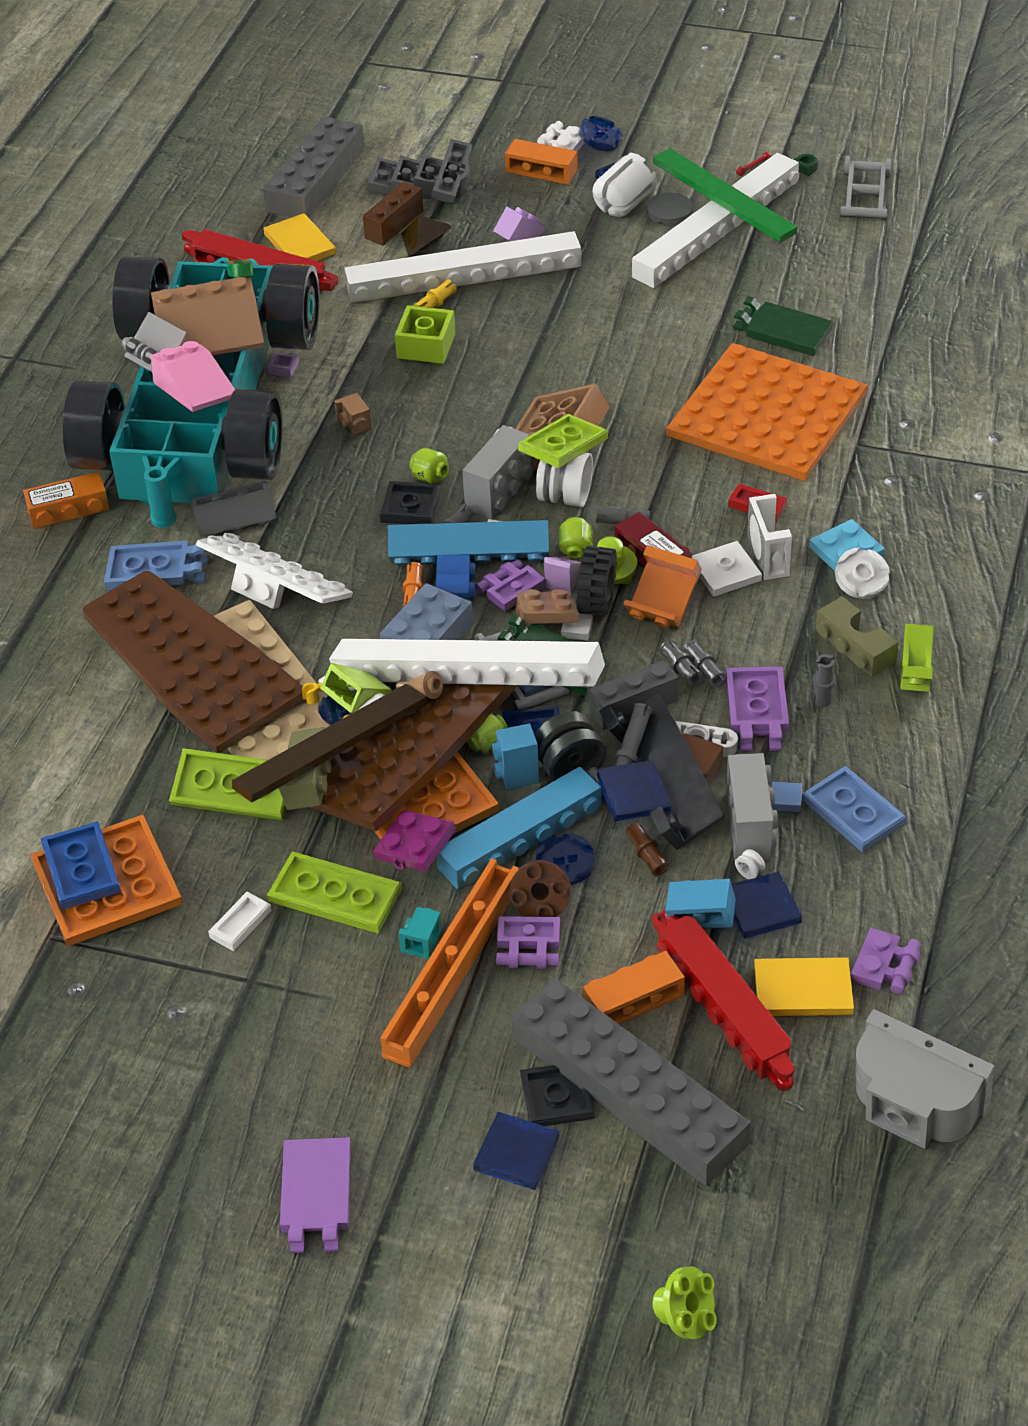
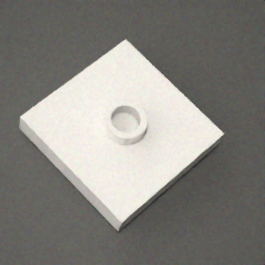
M738 541L692 556V559L698 560L702 568L699 578L713 597L762 581V573Z

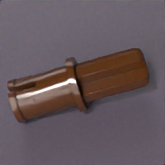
M637 822L632 823L626 828L627 836L637 849V856L646 862L653 876L664 874L669 869V863L659 852L658 843L655 840H651L642 825Z

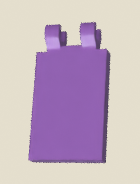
M726 668L730 727L735 733H740V750L752 751L753 736L769 735L770 751L781 750L782 732H789L783 668Z
M350 1137L284 1140L280 1229L281 1233L288 1232L290 1253H304L305 1232L323 1231L324 1252L338 1251L339 1230H349Z

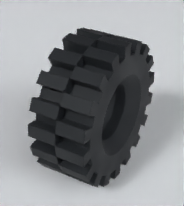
M586 546L581 559L580 574L577 581L576 605L578 613L603 617L608 615L615 588L614 582L617 568L615 549Z

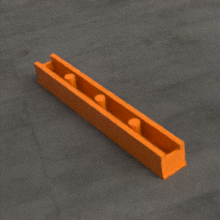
M491 858L380 1037L382 1058L411 1068L498 924L499 916L504 914L510 904V884L514 874L519 869L518 867L513 866L510 870L497 865V860Z

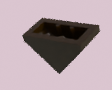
M419 215L401 233L409 257L414 256L444 236L452 228L451 225Z

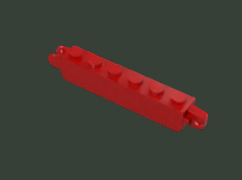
M206 229L202 232L187 230L182 233V240L188 242L184 245V252L193 255L195 262L214 263L218 259L225 257L229 261L254 259L258 265L273 266L274 264L313 265L318 275L319 290L333 291L335 286L338 285V276L325 271V266L322 262Z
M666 909L652 916V925L659 936V942L657 943L658 952L667 951L684 975L685 982L690 987L697 1003L701 1002L707 1009L711 1022L714 1025H719L724 1031L727 1042L732 1048L736 1047L741 1053L746 1067L750 1071L754 1070L761 1080L768 1077L778 1090L786 1091L792 1088L795 1066H793L790 1060L791 1039L694 917L684 916L679 919L675 915L674 917H668Z

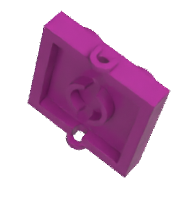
M403 810L375 847L373 853L377 860L393 863L399 870L408 867L426 872L456 829L452 821Z

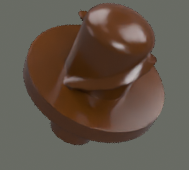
M545 860L530 861L522 865L511 880L510 901L526 917H557L565 910L570 901V881L565 872L552 862Z

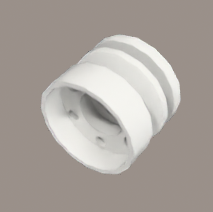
M583 453L560 468L540 460L536 475L538 500L547 501L550 499L551 503H557L563 492L565 505L584 507L592 480V454Z

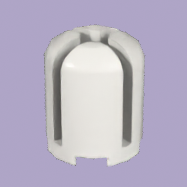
M629 153L627 156H623L594 183L593 197L597 206L604 213L609 212L610 216L624 217L657 187L655 171L651 174L648 167L643 163L645 159L640 155Z

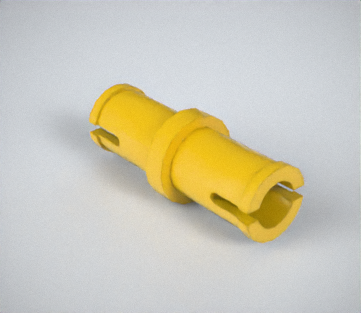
M447 279L436 289H430L426 296L413 306L438 308L446 298L457 291L454 283L448 286L452 281Z

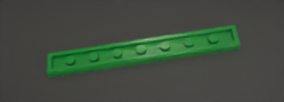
M669 148L653 157V164L779 243L797 234L798 227L673 149Z

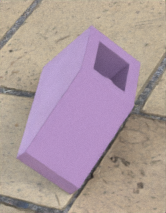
M506 206L493 231L509 241L539 237L546 232L547 228L540 225L541 219L521 208L516 207L513 210Z

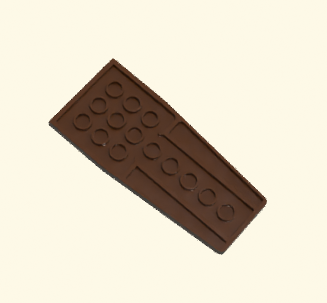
M143 571L83 607L84 618L166 709L215 753L223 752L303 701V686L254 644L151 571Z
M443 683L442 693L438 698L430 699L426 697V705L332 757L330 761L331 773L327 775V792L323 793L321 805L312 806L311 808L377 831L441 770L518 685Z

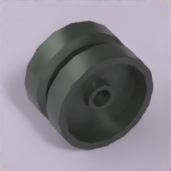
M577 711L564 712L552 717L543 723L535 733L538 759L543 764L552 781L559 779L578 767H581L586 773L593 767L599 770L607 757V748L595 732V729L587 717Z

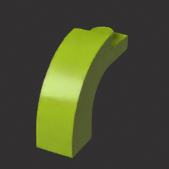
M905 624L900 684L902 690L930 692V681L933 672L931 657L934 626Z

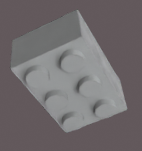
M502 425L462 470L464 501L467 505L465 509L469 506L474 513L492 519L499 511L503 510L506 502L512 495H516L519 487L525 480H529L532 475L531 456L518 451V442L527 438L530 434Z
M764 753L728 755L726 797L734 860L742 856V853L747 849L757 852L763 860H771V848L777 846L776 830H773V828H778L777 810H773L771 805L775 804L774 788L768 785V783H771V766L765 765Z

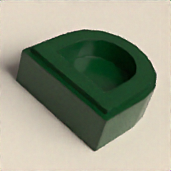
M802 154L794 159L799 162L798 171L807 176H810L818 169V158L812 154Z

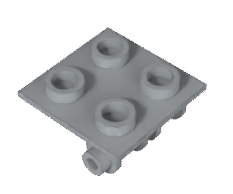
M148 312L135 337H125L122 340V346L126 351L124 356L152 372L151 355L159 353L165 348L181 346L188 333Z

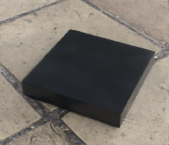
M389 481L380 513V522L408 525L432 524L441 493L440 485Z
M551 1065L520 1070L530 1128L595 1119L591 1095L588 1090L583 1086L580 1089L560 1073L557 1066Z

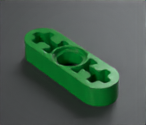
M250 260L226 261L227 273L231 277L253 275V264Z

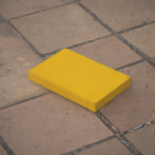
M305 213L263 228L264 235L280 251L315 261L336 254V247Z
M848 958L754 959L756 996L772 1016L853 1015L854 1005Z

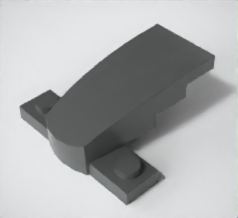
M451 139L444 160L423 154L421 161L401 155L398 162L377 157L368 181L367 190L389 194L404 181L422 188L423 199H438L442 202L454 203L455 198H460L469 187L468 160L473 144Z

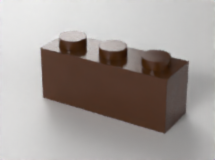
M403 181L363 215L365 239L384 246L424 211L422 188Z

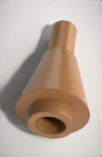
M436 671L426 672L410 681L398 682L396 685L397 689L407 683L430 699L438 698L443 689L442 678Z

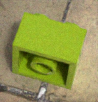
M407 305L395 333L397 358L444 364L456 334L454 310Z

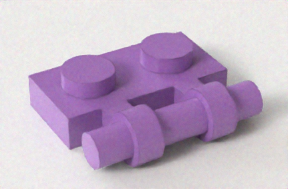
M517 559L512 563L507 562L503 564L500 570L494 574L489 573L482 577V581L477 583L475 588L480 594L487 590V598L505 612L517 605V593L529 589L539 591L546 587V579L529 565L523 568L522 562Z
M499 916L497 947L509 949V953H497L496 965H509V968L528 965L537 966V969H546V966H559V954L547 953V949H559L560 917ZM519 949H537V953H519Z
M870 927L851 972V982L881 990L885 981L891 983L890 990L893 993L901 994L904 987L911 980L912 974L910 971L912 966L916 965L919 960L921 943L916 939H910L908 945L902 948L899 947L900 936ZM892 961L900 962L899 967L891 968Z

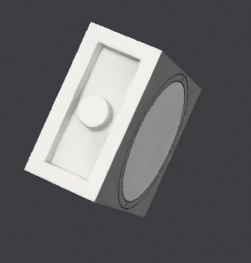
M775 494L749 498L747 538L759 570L762 573L763 580L790 575L792 535L789 529L775 531L777 498Z

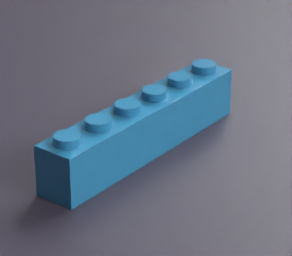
M548 520L388 525V557L390 562H395V565L399 566L411 564V561H421V564L424 565L437 564L438 555H470V559H474L475 563L491 562L490 559L501 558L502 562H514L517 558H528V561L533 562L543 561L544 557H549Z
M581 767L574 769L447 842L436 857L438 870L457 890L475 883L491 858L497 860V865L502 866L514 857L523 855L528 849L538 843L545 842L562 829L569 828L579 819L596 812L598 808L602 807L601 787Z

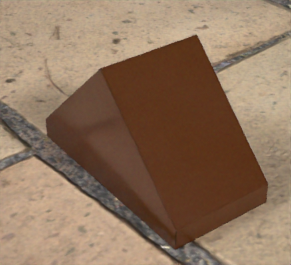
M687 733L682 734L709 786H711L723 765V746Z

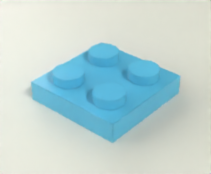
M853 519L809 540V548L834 571L839 558L846 551L853 548H861V550L866 551L870 549L882 557L885 554V548Z

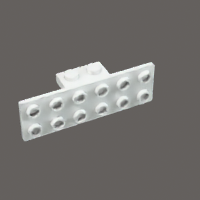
M224 533L223 536H208V538L197 540L196 546L237 564L231 590L272 609L279 608L284 587L323 604L352 597L353 592L344 588L345 585L343 583L328 581L323 578L321 573L306 571L302 569V565L299 563L284 561L280 559L281 556L277 553L265 552L260 550V546L257 544L240 541L239 536L235 534Z

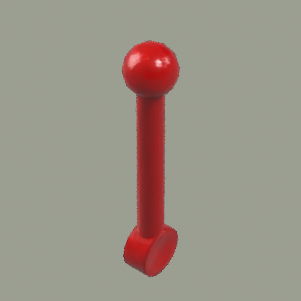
M764 152L762 157L744 167L739 166L736 174L743 176L748 169L771 158V154Z

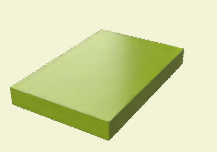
M567 414L518 442V451L560 468L607 440L608 430Z

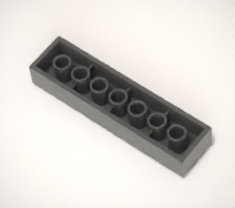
M557 978L551 980L511 1015L512 1036L514 1040L548 1066H557L560 1073L580 1089L583 1086L588 1090L591 1099L703 1185L707 1186L749 1145L750 1121Z

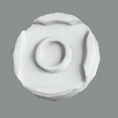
M853 548L846 551L839 558L835 568V577L840 588L849 596L858 599H871L880 595L889 581V566L882 556L870 549L866 551L861 550V548Z

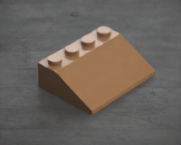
M250 276L151 292L155 315L188 333L181 346L185 342L196 341L209 350L212 356L265 346Z
M596 383L537 396L517 425L516 430L532 435L567 414L599 426L610 407ZM531 456V466L533 470H537L540 460Z

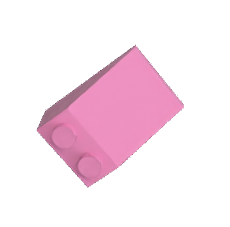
M188 341L182 346L175 348H165L159 353L151 355L153 383L192 412L230 400L235 390L209 350L196 341Z

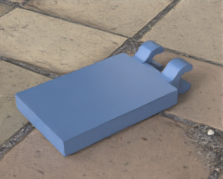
M189 541L111 546L104 585L106 590H112L143 571H151L170 586L185 585V579L201 584L206 579V573L202 572L203 565L208 564L209 555L205 554L206 550L196 545L190 546Z

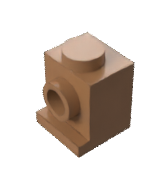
M358 393L334 401L336 420L338 423L341 422L344 427H348L353 435L372 429L370 409Z

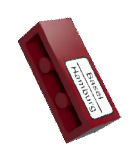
M640 512L615 525V537L621 540L623 546L633 551L637 558V564L644 569L647 561L643 553L647 545L692 558V553L687 547L682 546L669 533L664 532L651 519L646 518Z

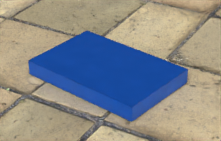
M98 821L40 838L62 910L121 892Z

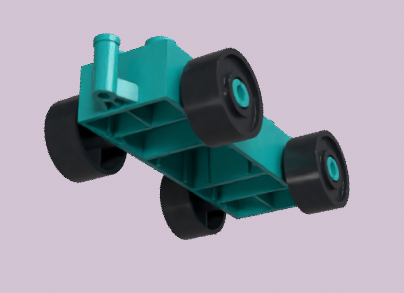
M122 257L116 268L112 295L113 319L118 337L121 340L125 337L134 338L148 312L155 315L151 292L236 278L231 277L227 273L226 261H229V259L222 257L214 263L178 261L170 283L168 268L162 258ZM247 259L253 264V275L250 277L265 346L213 355V358L235 389L230 400L192 412L154 384L153 372L143 366L139 368L126 407L122 390L117 383L74 381L68 390L63 413V445L70 467L73 469L114 471L119 499L139 500L149 504L151 523L159 528L169 527L176 522L177 515L174 512L173 502L191 504L190 499L225 491L229 475L232 478L273 480L279 468L282 452V405L279 394L276 391L256 390L269 346L272 348L311 350L314 346L319 323L320 293L318 275L313 265L274 264L273 266L258 265L254 259Z

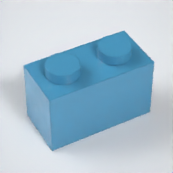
M530 723L496 730L497 743L492 744L495 760H498L497 763L493 764L496 779H502L505 790L538 784V746Z
M730 879L669 882L666 904L667 916L674 917L675 915L678 919L684 916L694 917L703 929L732 927L736 898Z

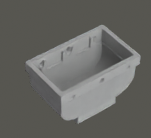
M873 1009L866 1020L865 1032L856 1049V1093L860 1101L866 1106L867 1121L926 1149L931 1139L940 1142H953L964 1138L972 1130L979 1116L984 1117L991 1103L995 1065ZM928 1043H930V1044H932L933 1046L929 1048V1047H926L925 1045L928 1044Z

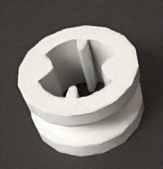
M747 849L742 853V856L735 860V866L743 877L754 880L758 873L765 869V862L757 852Z

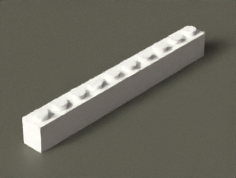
M776 153L733 184L732 187L766 206L798 182L799 162ZM711 200L632 258V278L655 288L703 251L710 248L718 240L725 237L726 234L738 227L744 220Z
M575 231L345 267L346 287L351 303L426 292L430 289H436L447 279L452 281L448 286L454 283L457 287L581 267V246Z
M342 639L329 658L330 663L367 671L381 682L410 681L426 672L436 671L442 678L443 683L594 687L605 666L599 642Z

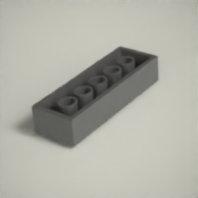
M322 117L264 187L266 212L287 217H294L305 213L309 218L365 148L363 125L350 121L336 120L331 117Z

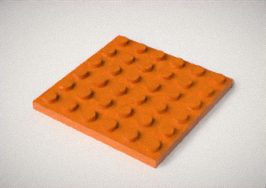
M732 343L667 426L666 436L805 481L866 395L868 385Z

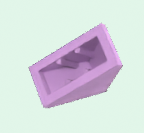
M545 557V588L549 590L563 589L572 593L579 578L581 562L562 557Z

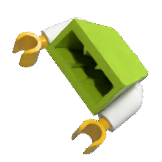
M334 663L330 664L326 676L319 679L318 684L306 683L302 687L303 700L307 699V704L313 705L318 703L319 692L323 690L350 713H354L391 692L390 687H387L369 672Z

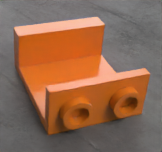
M647 545L643 553L647 564L632 601L625 599L623 605L629 612V616L634 619L644 621L647 618L653 620L656 625L662 628L669 629L670 626L679 628L702 568L696 559Z

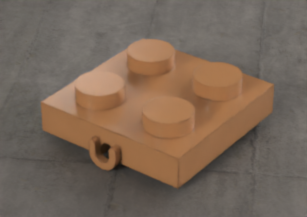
M529 589L517 593L516 614L521 616L526 624L578 623L577 605L573 600L571 592L563 589H554L551 592Z

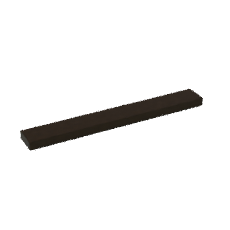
M406 683L233 779L232 789L253 803L426 705V696Z

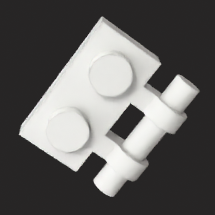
M557 121L547 128V133L542 134L537 142L539 144L578 151L589 139V131L576 126H568L566 130H563L562 122Z

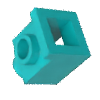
M416 908L413 917H409L406 920L404 929L399 931L400 951L402 953L426 959L430 958L442 932L440 912L430 908Z

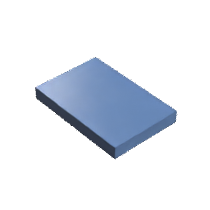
M844 766L802 793V801L861 852H864L906 824L907 817L847 766Z

